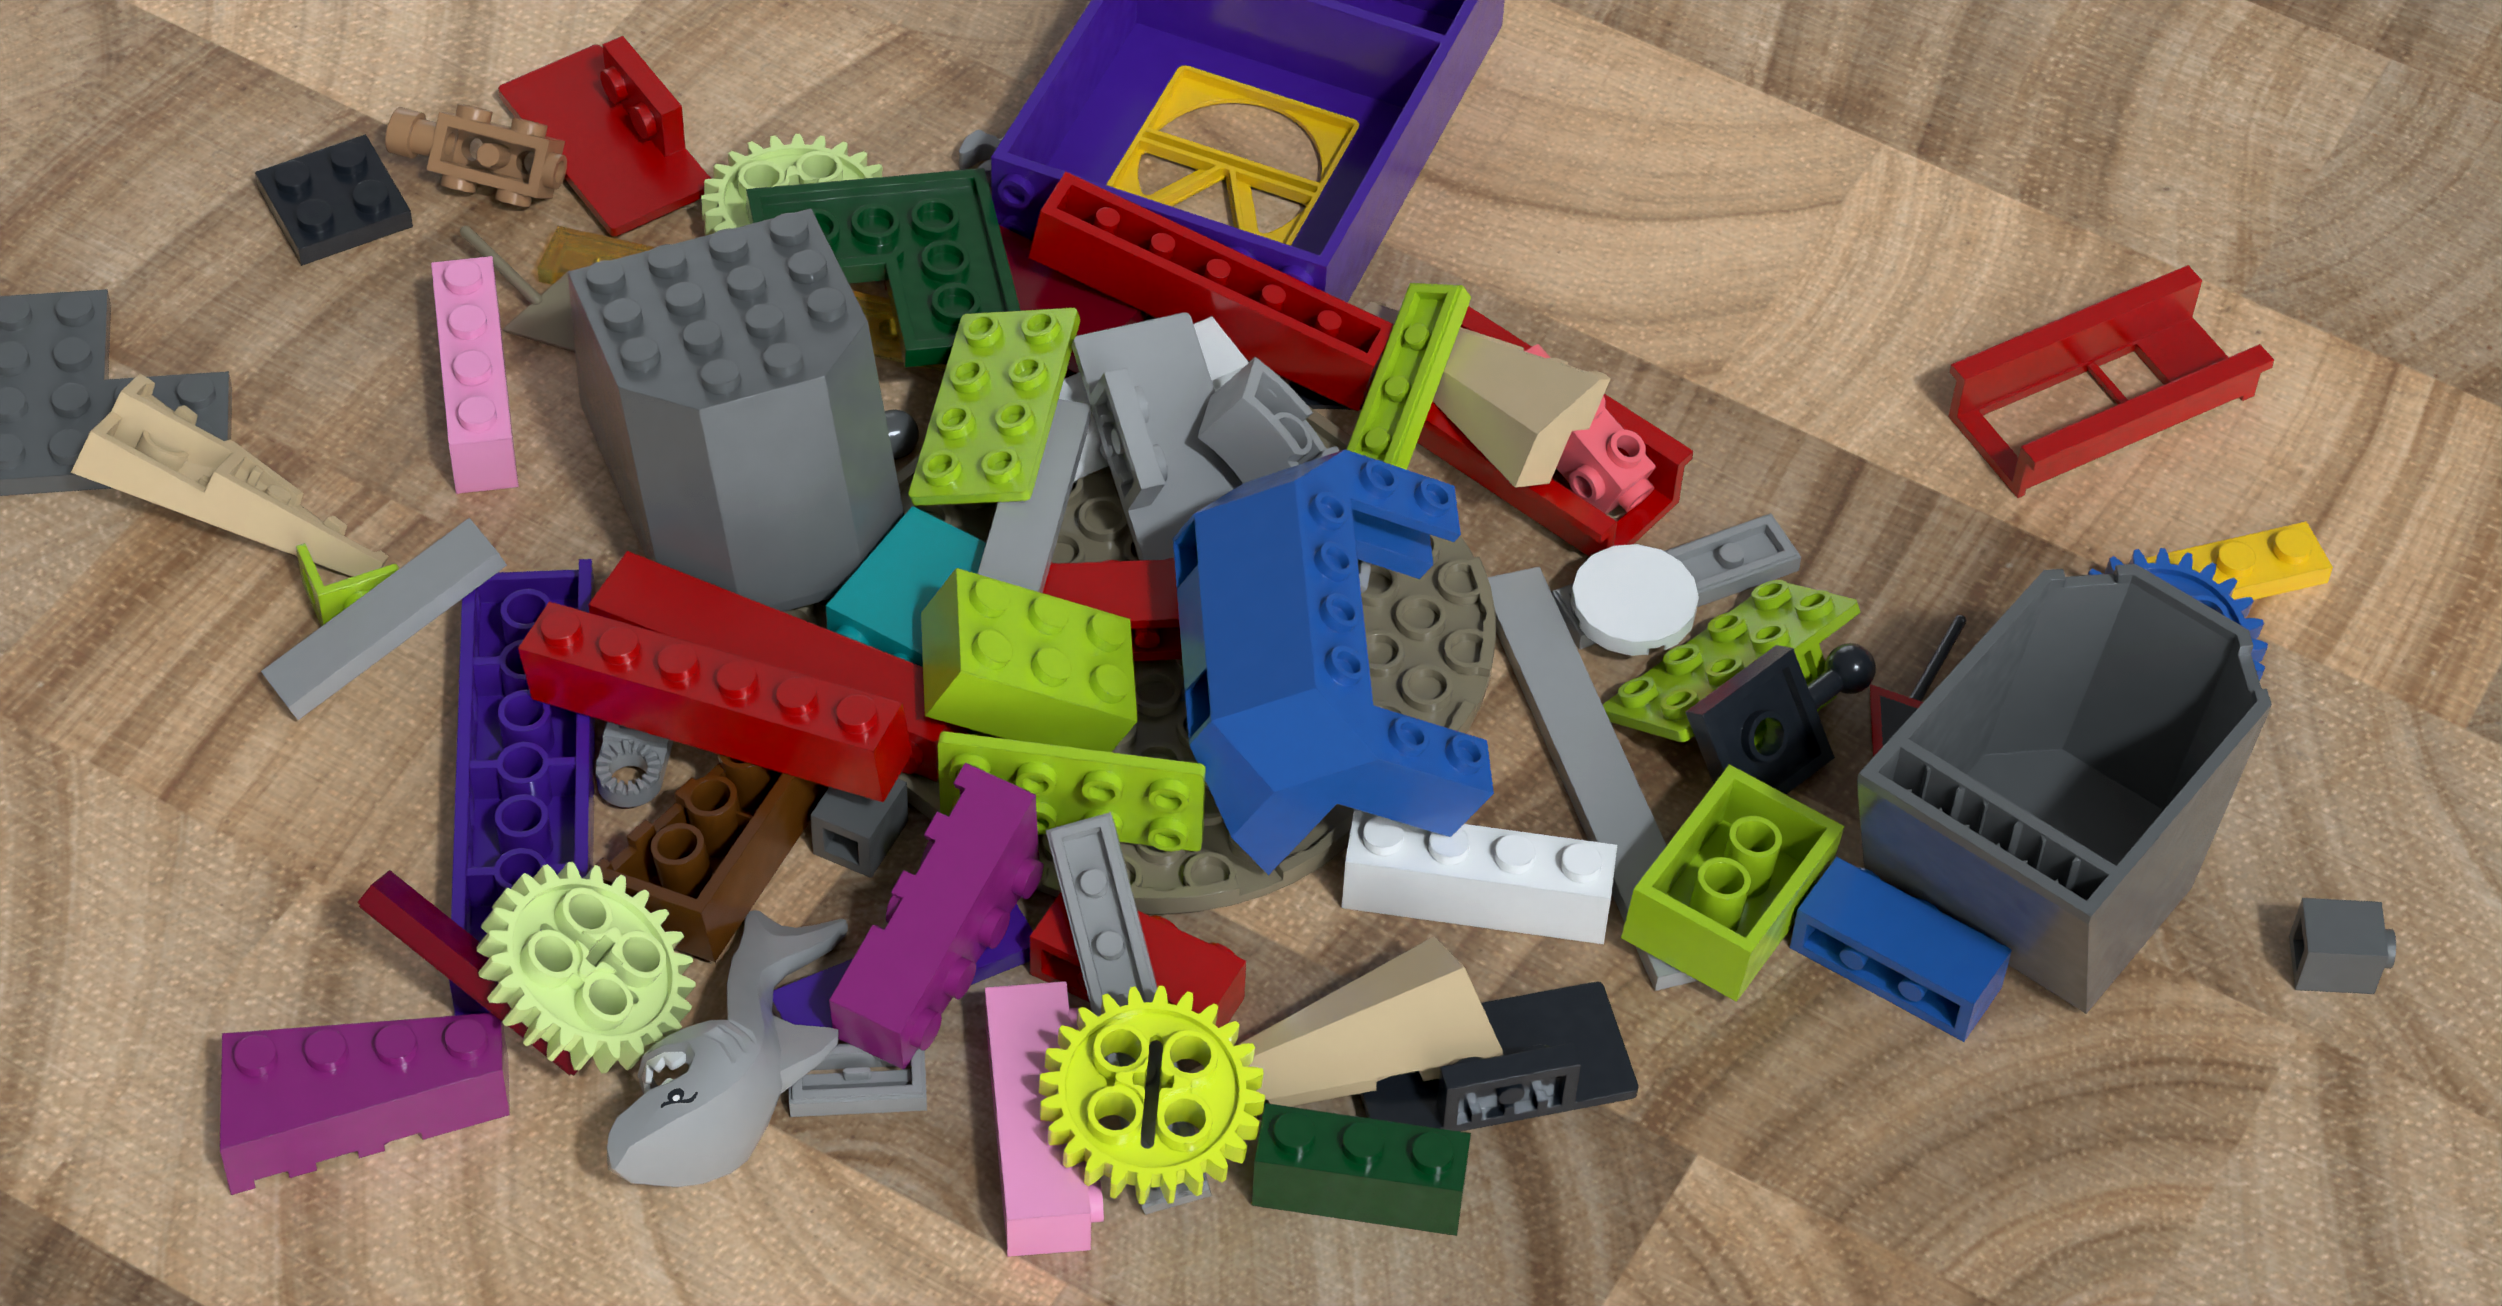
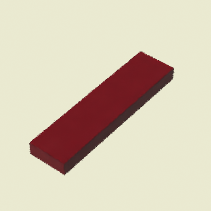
M391 870L372 883L357 902L359 907L498 1019L503 1021L511 1007L507 1002L489 1003L487 999L499 983L498 981L479 977L478 972L489 959L477 952V946L480 942ZM523 1022L508 1026L524 1039L528 1027ZM539 1038L531 1045L547 1057L548 1042ZM563 1050L552 1061L569 1076L571 1074L574 1076L578 1072V1070L573 1068L570 1052Z

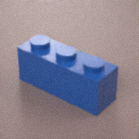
M1839 857L1834 859L1798 908L1790 943L1792 950L1965 1042L2001 990L2012 949L1940 912L1930 902L1914 898L1882 881L1872 871L1858 868Z

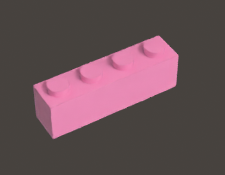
M493 257L432 262L448 442L456 494L518 487Z
M1066 982L985 988L986 1036L1007 1257L1091 1250V1223L1104 1221L1101 1181L1098 1180L1090 1186L1084 1184L1087 1164L1085 1161L1065 1168L1063 1165V1153L1068 1143L1050 1146L1048 1143V1127L1053 1122L1040 1120V1101L1047 1098L1039 1093L1040 1074L1050 1072L1045 1068L1047 1048L1061 1049L1058 1045V1030L1061 1025L1079 1031L1077 1026L1079 1008H1069Z

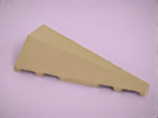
M1380 301L1370 302L1363 308V310L1393 324L1399 313L1398 310L1386 307L1387 303ZM1460 327L1433 402L1514 487L1542 485L1550 483L1571 432L1590 428L1611 378L1598 371H1584L1569 366L1567 361L1558 358H1544L1525 352L1523 347Z
M142 374L137 375L120 392L112 411L90 431L71 471L73 474L297 556L296 546L305 543L314 563L352 577L384 567L389 557L381 550L373 552L345 537L347 525L335 516L328 517L323 522L300 505L303 492L234 441H223L195 426L198 415L187 406H180L176 411L170 409L152 395L155 383Z

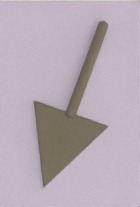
M463 226L460 229L461 236L483 257L492 256L494 268L531 302L524 311L503 328V331L575 353L568 272L540 295L469 226Z

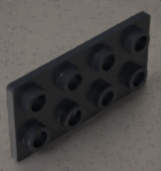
M1596 981L1483 1002L1481 1004L1502 1048L1503 1056L1487 1059L1468 1057L1452 1065L1440 1067L1439 1079L1423 1081L1419 1071L1390 1076L1377 1081L1376 1091L1360 1093L1367 1118L1461 1132L1634 1099L1637 1097L1639 1085L1603 983Z

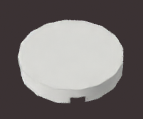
M1639 544L1618 545L1591 555L1578 569L1572 587L1571 607L1573 613L1575 611V615L1580 620V629L1587 638L1609 651L1637 656L1648 655L1649 649L1659 648L1663 645L1664 650L1678 645L1692 629L1699 596L1694 577L1678 559L1661 549Z

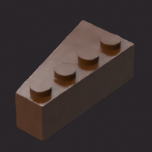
M717 754L719 764L702 778L695 780L691 777L674 793L676 803L653 823L645 819L627 835L629 845L612 861L609 862L602 858L595 865L600 866L603 883L610 886L620 875L625 876V893L631 897H634L643 890H647L649 897L645 908L650 913L663 909L669 912L661 927L665 932L677 931L682 932L684 938L675 949L716 962L811 821L812 812L829 786Z

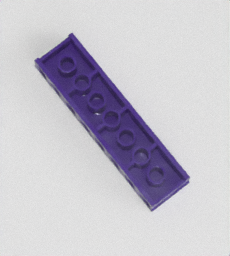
M579 559V569L498 572L462 599L451 919L479 942L487 934L481 928V925L493 911L492 906L507 888L511 889L524 873L533 878L543 865L548 864L558 875L568 862H573L581 878H584L586 873L593 867L595 718L533 700L518 647L549 601L589 613L588 604L596 595L592 559ZM449 979L455 1016L491 1013Z

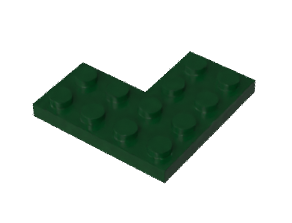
M984 168L746 189V209L750 224L772 219L784 213H795L811 208L848 283L885 280L905 367L948 363L960 319L965 314L1021 311Z

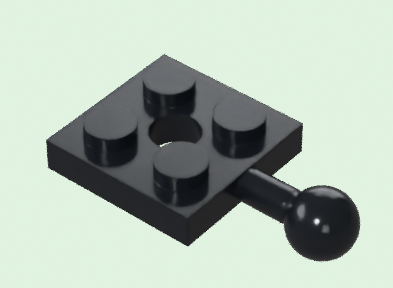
M1845 643L1839 645L1827 656L1824 666L1825 672L1807 684L1794 649L1776 645L1688 709L1686 715L1713 784H1715L1730 764L1776 790L1788 794L1833 760L1835 757L1817 709L1840 692L1856 694L1868 688L1876 673V664L1872 654L1859 644ZM1764 720L1767 730L1763 736L1762 747L1757 750L1754 743V734L1759 723Z

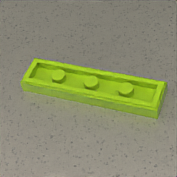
M1409 284L1346 450L1407 470L1471 300L1470 294L1463 285Z

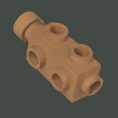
M458 103L456 113L439 112L437 122L427 120L426 115L422 112L398 107L391 115L386 130L385 145L387 151L411 159L415 158L418 154L429 157L426 170L442 174L441 186L475 193L477 183L497 188L496 200L518 206L530 207L532 197L552 199L554 189H559L563 183L567 169V158L562 154L565 141L546 136L547 125L520 118H513L511 127L491 122L492 111ZM475 138L480 139L483 143L477 150V160L470 153V144ZM533 152L535 155L531 173H529L525 169L524 160L528 153Z

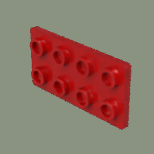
M624 36L602 44L603 48L598 44L589 46L498 87L499 98L515 118L545 124L548 126L546 136L565 141L562 153L567 158L565 180L608 233L614 237L701 199L702 195H704L705 179H711L686 149L682 105Z

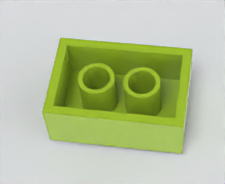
M959 568L952 572L921 612L926 717L1009 740L1112 752L1138 722L1129 618Z
M1729 764L1635 886L1621 938L1737 1002L1795 923L1798 908L1834 861L1845 826Z

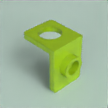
M306 544L296 546L302 582L321 627L400 569L397 564H391L324 586Z

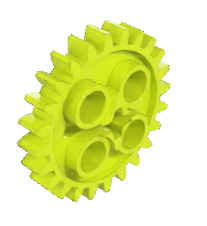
M1135 986L1130 987L1127 1005L1121 1007L1106 993L1102 995L1101 1015L1099 1017L1083 1006L1079 1008L1077 1015L1079 1031L1061 1025L1058 1030V1045L1061 1049L1047 1048L1045 1068L1050 1072L1040 1074L1039 1093L1047 1097L1040 1101V1120L1053 1122L1048 1127V1143L1050 1146L1068 1143L1063 1153V1165L1065 1168L1085 1161L1087 1163L1084 1176L1085 1185L1090 1186L1105 1175L1111 1178L1110 1197L1114 1199L1122 1192L1126 1184L1133 1185L1136 1189L1138 1204H1145L1151 1187H1160L1168 1204L1174 1203L1177 1184L1185 1183L1195 1196L1202 1195L1203 1173L1205 1172L1221 1183L1224 1182L1228 1170L1225 1158L1233 1162H1244L1247 1145L1243 1140L1257 1139L1260 1121L1254 1116L1263 1114L1265 1095L1256 1091L1262 1087L1263 1068L1248 1067L1253 1062L1255 1046L1253 1043L1234 1046L1238 1039L1240 1026L1237 1021L1227 1023L1218 1028L1215 1025L1218 1006L1213 1003L1200 1014L1192 1011L1193 993L1188 991L1180 999L1177 1006L1168 1004L1165 986L1157 988L1153 1002H1143ZM1157 1040L1162 1043L1163 1051L1153 1147L1146 1149L1140 1143L1149 1045L1152 1041ZM1121 1052L1130 1055L1136 1062L1129 1066L1119 1067L1110 1064L1104 1058L1112 1053ZM1181 1059H1192L1202 1064L1205 1069L1197 1073H1186L1176 1068L1174 1063ZM1108 1115H1117L1126 1119L1130 1125L1122 1130H1111L1099 1124L1098 1120ZM1184 1121L1193 1124L1200 1132L1193 1136L1182 1137L1171 1132L1168 1126L1175 1122Z

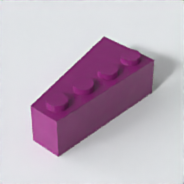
M967 763L963 765L954 781L955 788L960 790V798L950 816L937 811L924 834L929 842L924 850L917 874L913 875L903 870L891 891L892 896L886 910V922L888 925L885 929L878 925H872L829 1000L832 1027L838 1029V1039L903 1070L918 1049L925 1051L933 1043L941 1025V1014L952 998L959 1000L966 994L974 979L977 961L987 947L994 949L1001 942L1010 922V912L1021 897L1024 899L1031 897L1041 880L1044 870V864L1039 861L1036 794Z
M492 1013L222 1033L220 1153L231 1195L255 1189V1180L288 1171L289 1178L317 1171V1162L357 1151L359 1158L384 1152V1145L404 1137L418 1134L422 1140L510 1115L509 1058L503 1022Z

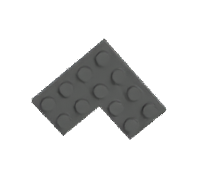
M108 289L0 296V496L111 489V487L71 473L90 431L112 411L120 392L134 379H109L111 302ZM229 371L147 377L155 383L152 393L154 397L173 411H176L180 406H187L198 415L195 426L223 441L231 440L232 384Z

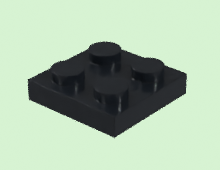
M366 134L255 172L258 190L301 266L413 227L410 208Z

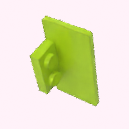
M1062 308L965 314L961 317L908 494L913 505L1027 501L1031 498L1072 353V342L1077 335L1080 324L1077 309Z
M1783 580L1765 582L1757 586L1752 591V596L1736 608L1713 618L1708 623L1707 629L1685 645L1669 650L1664 655L1663 661L1641 677L1625 682L1618 689V693L1602 705L1612 723L1678 742H1686L1695 736L1686 711L1774 646L1779 645L1794 649L1807 684L1825 672V660L1819 643L1860 614L1858 602L1853 598L1832 594L1825 590H1815L1790 584ZM1834 696L1832 699H1830V700H1829L1828 702H1826L1824 705H1822L1821 707H1819V708L1817 709V712H1818L1820 709H1822L1824 706H1826L1828 703H1830L1832 700H1834L1837 696ZM1764 720L1759 723L1754 734V743L1757 750L1762 747L1763 736L1767 730Z
M946 731L940 733L938 740L940 813L946 816H950L960 798V790L955 788L954 781L963 765L967 763L1036 794L1038 835L1047 834L1046 830L1111 812L1120 842L1154 846L1157 849L1171 852L1181 849L1200 851L1202 848L1206 767L1203 764Z

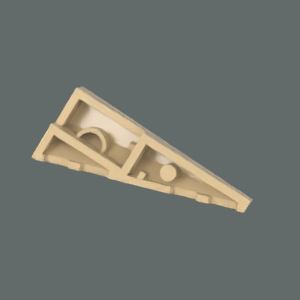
M1435 937L1426 940L1240 1043H1253L1255 1046L1254 1059L1248 1067L1263 1068L1262 1087L1256 1091L1264 1094L1265 1100H1268L1270 1104L1288 1107L1376 1091L1377 1081L1390 1076L1415 1071L1420 1072L1423 1081L1439 1079L1440 1067L1452 1065L1468 1057L1487 1059L1503 1056L1502 1048L1465 967ZM1200 1065L1187 1073H1197L1205 1068L1203 1065Z

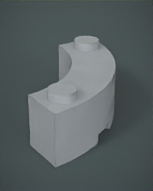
M1256 357L1210 397L1198 434V438L1213 449L1230 466L1243 484L1339 452L1337 446L1327 449L1306 419L1313 414L1308 405L1285 381ZM1358 560L1362 594L1368 587L1371 563Z

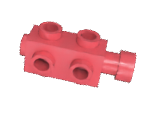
M1540 344L1534 345L1525 351L1544 358H1551ZM1603 395L1590 428L1571 432L1556 469L1568 481L1576 495L1605 514L1610 513L1620 505L1628 512L1640 504L1654 490V486L1647 478L1656 466L1645 454L1646 447L1644 441L1635 432L1624 430L1605 408V398ZM1617 447L1627 451L1630 457L1624 456L1622 453H1620Z

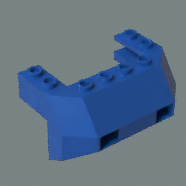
M1346 449L1245 482L1194 513L1173 537L1189 746L1197 763L1203 764L1206 767L1205 781L1231 838L1268 875L1274 871L1336 804L1452 837L1494 794L1487 740L1373 705L1358 560L1421 579L1433 566L1430 535L1451 542H1455L1461 535L1455 486Z

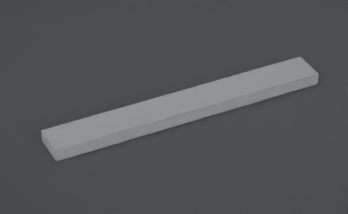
M1540 566L1488 577L1495 607L1496 633L1588 841L1617 845L1612 895L1625 922L1635 886L1665 849L1666 843ZM1636 947L1655 991L1698 981Z

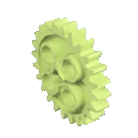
M795 134L791 144L783 145L781 140L774 135L770 137V147L765 149L753 141L748 142V156L734 151L729 152L728 166L715 164L713 166L714 178L705 179L704 195H702L701 199L705 236L714 234L722 229H733L750 224L746 209V189L882 177L883 167L880 164L867 166V153L864 151L849 157L848 143L844 141L833 149L826 148L825 136H819L812 145L804 144L800 134Z
M568 862L558 875L548 864L543 865L533 878L524 873L511 889L507 888L492 906L493 911L481 925V928L487 934L478 944L477 952L489 959L478 972L479 977L498 981L499 984L487 997L489 1003L507 1002L511 1010L502 1021L503 1024L510 1026L523 1022L528 1027L523 1040V1044L526 1046L535 1043L539 1038L547 1041L548 1060L553 1061L565 1050L570 1052L574 1070L579 1071L591 1057H593L601 1073H607L617 1060L626 1070H629L655 1043L660 1042L682 1028L680 1022L692 1008V1005L685 998L696 987L695 981L682 974L693 963V958L685 954L674 953L673 949L684 938L682 932H665L661 924L666 920L669 912L663 909L650 913L645 908L649 897L647 890H643L634 897H631L625 893V876L620 875L610 886L603 883L600 866L594 865L588 874L581 878L575 864Z

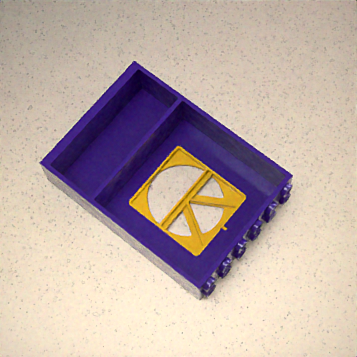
M1091 0L991 156L992 200L998 224L1033 241L1040 211L1066 171L1348 302L1499 33L1503 23L1505 0ZM1241 103L1265 107L1290 118L1310 136L1320 156L1321 179L1320 182H1316L1160 130L1177 117L1210 105ZM1145 153L1198 169L1151 195H1144L1141 191L1138 170L1141 157ZM1226 179L1234 227L1172 206ZM1251 187L1302 203L1306 207L1299 215L1282 227L1268 233H1261L1258 230Z

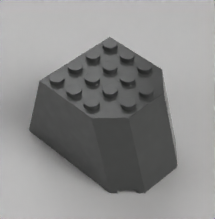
M812 209L795 213H784L772 219L733 229H722L714 234L676 244L661 245L649 251L614 260H603L591 266L568 271L581 407L645 557L782 612L833 598L902 519L904 511L868 321Z
M2137 564L2116 565L2113 574L2065 577L2063 569L2043 570L1860 771L1857 779L1864 868L1872 871L1882 881L1914 898L1930 902L1940 912L2012 949L2008 963L2010 967L2087 1014L2191 890L2267 719L2272 704L2267 689H2262L2251 656L2254 645L2249 630Z

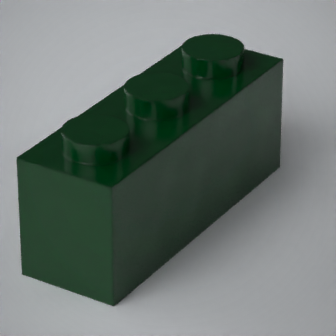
M1265 1103L1254 1161L1252 1206L1457 1236L1471 1133Z

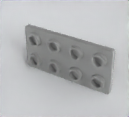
M1180 313L1076 336L1072 342L1073 353L1089 403L1091 404L1094 419L1139 560L1174 558L1173 537L1190 517L1243 484L1230 466L1213 449L1198 438L1210 397L1215 393V389L1191 316L1188 313Z

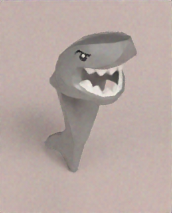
M753 910L747 914L739 949L732 957L727 981L728 1020H709L681 1029L655 1043L643 1055L637 1076L644 1095L616 1118L609 1132L607 1145L608 1170L634 1184L683 1187L704 1184L726 1176L748 1161L769 1125L781 1093L818 1066L838 1043V1029L794 1025L773 1016V990L787 975L832 951L847 934L848 924L845 919L794 928L781 926L761 911ZM685 1063L689 1066L687 1073L674 1080L667 1078L660 1086L652 1078L653 1071L655 1070L657 1073H660L665 1065L670 1070L677 1069Z

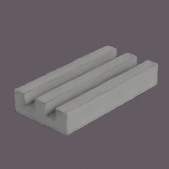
M838 1044L812 1070L844 1069L843 1073L806 1074L790 1086V1117L927 1111L925 1051L920 1049L916 1051L907 1065L912 1066L910 1070L871 1071V1067H892L894 1065L853 1045Z

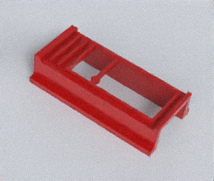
M2187 265L1951 364L1949 373L1955 378L1956 383L1948 417L2017 498L2025 495L2026 489L2234 399L2240 398L2241 401L2254 397L2261 373L2273 367L2274 359L2261 344L2230 357L2225 354L2193 318L2203 280ZM2135 352L2162 382L2163 386L2128 400L2099 366ZM2087 371L2090 372L2118 404L2022 445L2019 456L2014 453L1983 416Z
M1468 306L1461 328L1523 347L1524 351L1532 347ZM1604 393L1605 408L1624 430L1633 431L1642 438L1646 447L1645 454L1656 466L1647 478L1654 486V490L1640 504L1628 511L1619 521H1616L1553 479H1551L1549 484L1514 487L1433 401L1417 441L1418 444L1589 557L1611 546L1635 544L1676 506L1680 500L1684 468L1693 459L1694 452ZM1617 447L1620 453H1622L1624 456L1630 457L1627 451Z

